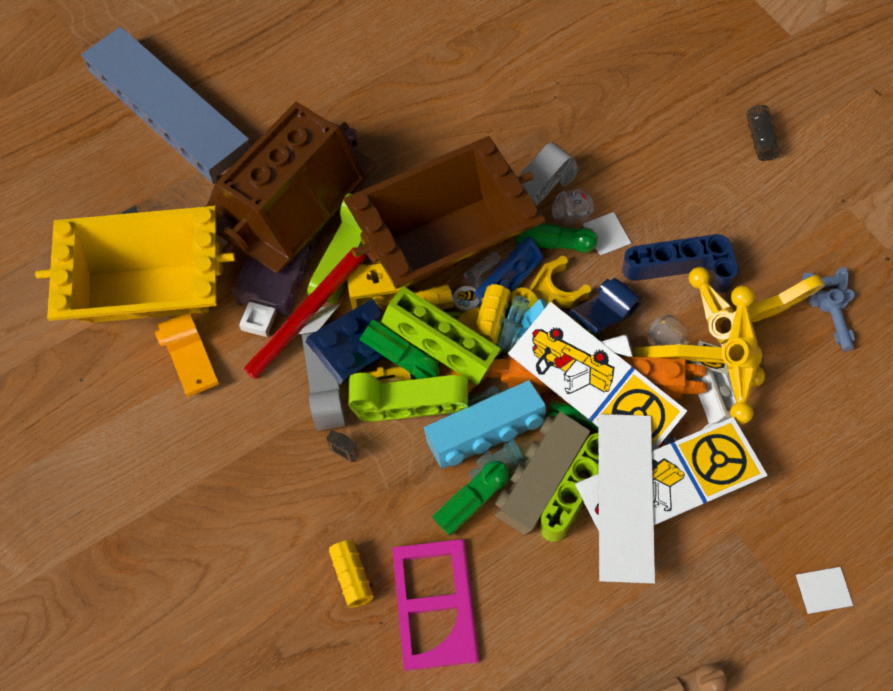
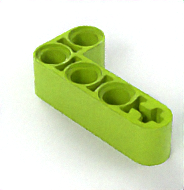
M344 200L340 210L342 223L309 282L308 295L316 289L353 247L358 248L363 245L360 237L362 231ZM347 279L326 301L327 303L335 305L348 284Z
M356 373L349 377L348 406L359 419L369 422L457 413L468 408V379L459 375L379 383L371 374Z
M599 433L591 435L586 440L542 513L540 532L548 541L557 542L562 540L584 505V501L575 484L585 479L579 478L576 473L585 471L591 477L599 474V455L591 451L592 448H599ZM571 495L577 501L568 504L562 500V497ZM558 513L561 514L559 525L556 524L554 527H550L549 523L553 524Z

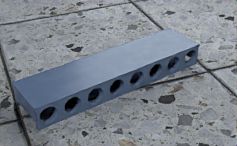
M121 26L81 54L92 75L212 184L217 182V176L238 161L250 149L249 139Z

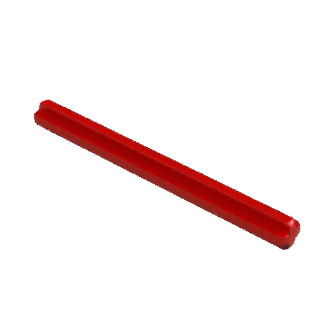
M353 247L248 362L244 367V371L251 378H258L362 263L365 255L363 254L355 258L352 250L356 247Z

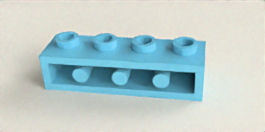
M528 380L425 426L426 441L441 469L455 466L470 456L484 453L494 445L508 442L514 439L516 435L540 427L546 420V405Z

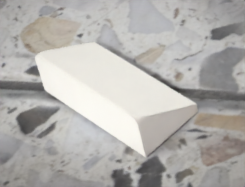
M626 334L601 341L614 353L629 357L634 355L629 336Z
M706 368L705 376L700 378L693 377L692 379L697 382H705L707 385L706 393L698 395L708 422L720 423L731 418L730 409L736 403L729 374L726 375Z

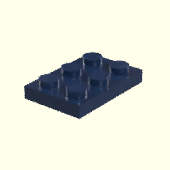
M371 299L312 333L305 342L341 385L348 381L351 375L361 373L385 358V356L359 340L372 319L374 318L381 323L385 313Z

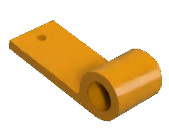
M190 312L158 324L159 330L155 331V335L161 347L167 346L186 396L190 397L219 385Z

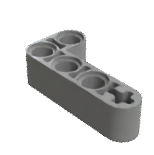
M550 142L537 154L519 176L527 172L532 174L533 179L522 185L537 206L557 183L567 186L577 175L578 166L571 155L554 142Z
M314 332L303 333L302 339L310 389L309 403L316 431L345 427L340 385L305 342L307 337Z

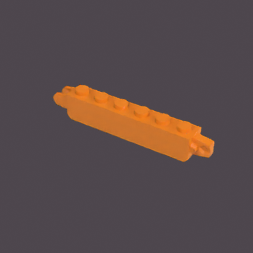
M511 356L494 359L487 370V377L501 379V382L508 383V389L529 380L537 393L557 394ZM619 356L673 400L681 398L682 394H701L707 391L705 382L685 380V377L700 378L705 376V366L685 364V359Z

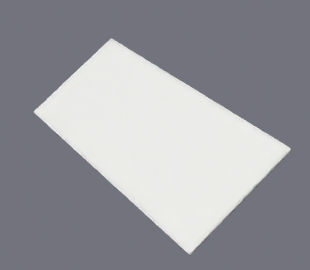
M339 305L321 307L299 334L319 330Z

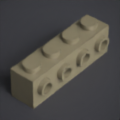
M559 412L553 418L547 417L539 430L543 433L538 442L534 440L525 453V456L528 457L525 465H519L510 478L514 483L509 491L503 490L495 503L499 508L494 516L523 535L529 533L534 528L590 432L562 412Z

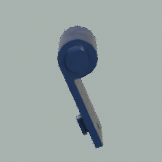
M617 278L606 279L598 289L600 293L598 298L572 308L569 314L581 323V327L584 329L588 328L594 334H597L633 315L641 304L642 297Z

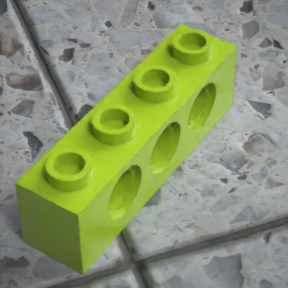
M404 286L401 287L389 303L381 321V324L463 377H466L477 386L501 349Z

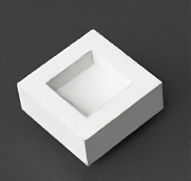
M249 302L239 324L241 331L267 337L277 314L275 308Z

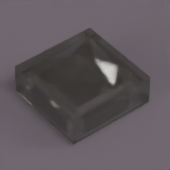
M334 430L330 431L326 437L330 451L350 462H355L359 456L357 443L353 442L343 433L335 432Z

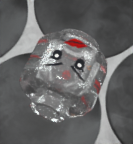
M580 188L558 193L555 202L552 204L554 218L558 219L564 226L586 222L594 210L592 197Z

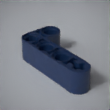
M713 234L630 247L624 255L622 273L628 280L640 281L688 274L696 267H704L711 276L710 286L716 292L725 293L732 289L738 273V265L730 240L724 235ZM659 258L666 259L667 261H661Z

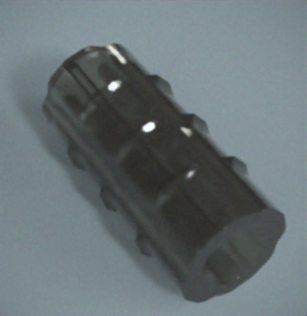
M754 106L746 114L751 138L754 142L753 147L759 160L770 161L777 158L781 153L779 138L776 134L777 129L773 123L774 118L771 116L768 106Z

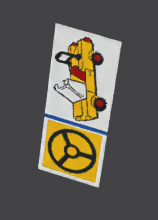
M551 302L508 353L597 426L598 414L651 416L652 451L658 448L687 412V410Z
M734 417L652 451L653 525L768 476ZM599 474L575 485L599 531Z

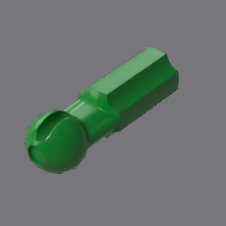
M546 223L528 229L516 237V245L525 237H530L539 248L572 249L583 254L593 251L597 247L598 241L596 232L591 228L580 227L575 229Z
M374 318L359 339L414 375L416 379L437 377L440 373V364L436 358L427 355Z
M501 461L486 463L482 471L447 501L432 516V519L451 537L491 496L507 485L510 479L509 468Z

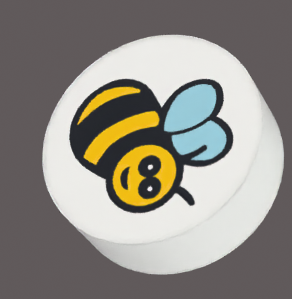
M462 286L454 292L453 302L457 312H466L467 310L480 307V301L474 294L475 288Z

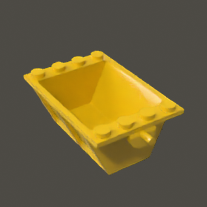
M215 206L54 220L51 268L48 270L35 271L36 279L50 278L47 314L49 321L70 319L85 323L175 316L190 312V314L208 313L210 306H217V276L222 275V262L235 261L234 253L221 254L220 244L216 242Z

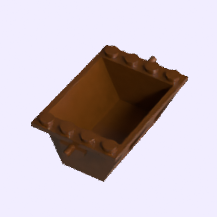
M296 101L215 183L206 206L216 207V234L228 241L221 250L222 254L230 253L237 247L277 275L290 263L341 207L345 196L348 193L353 194L378 167L377 162L349 146V139L345 134L349 125L346 122H342L338 127Z
M487 136L344 198L345 204L362 231L360 237L363 245L353 249L352 252L355 258L367 253L374 264L380 262L395 289L403 286L406 288L411 287L508 243L526 230L544 223L545 218L522 185L533 179L532 174L527 172L517 177L491 137Z

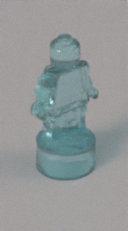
M512 439L503 445V449L493 455L490 454L489 450L486 451L477 460L478 468H474L469 472L470 479L472 480L480 473L484 465L490 461H501L508 466L512 463L516 465L525 460L515 441Z

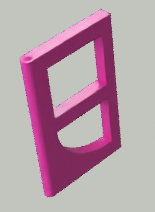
M459 539L392 547L404 671L476 664L480 662L465 540ZM451 555L456 594L407 600L403 561ZM458 609L456 623L449 636L432 650L412 655L408 614Z

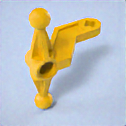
M696 267L689 274V283L692 287L700 289L710 333L717 338L723 348L729 339L731 330L723 334L721 324L727 319H730L733 324L735 312L710 286L711 276L709 271L704 267ZM820 275L811 276L779 295L752 303L749 306L752 323L777 315L821 290L825 284ZM744 349L740 353V360L744 356ZM760 366L757 367L752 387L760 386L765 380L764 370Z
M740 285L732 291L731 300L737 306L729 339L723 348L680 344L634 348L633 357L726 363L736 403L730 409L731 418L734 417L737 424L750 422L754 411L748 403L755 372L762 361V350L757 345L749 312V306L754 301V292L750 287ZM744 349V356L740 360V353Z

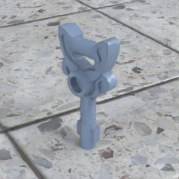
M842 267L834 276L821 277L825 284L823 288L836 287L837 289L829 291L819 290L811 295L809 303L813 307H820V310L823 312L831 313L836 329L834 333L836 344H841L842 351L847 352L854 348L852 342L855 341L853 331L847 328L842 310L846 308L855 295L851 289H846L848 272L846 267ZM805 272L802 281L814 276V274Z

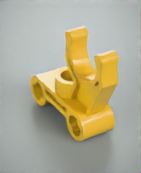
M560 256L558 259L544 264L529 289L520 287L511 293L508 316L513 322H516L539 299H544L547 305L551 302L559 309L573 308L581 301L589 299L591 287L585 284L574 292H564L557 289L553 285L551 277L555 273L565 271L568 262L565 256Z

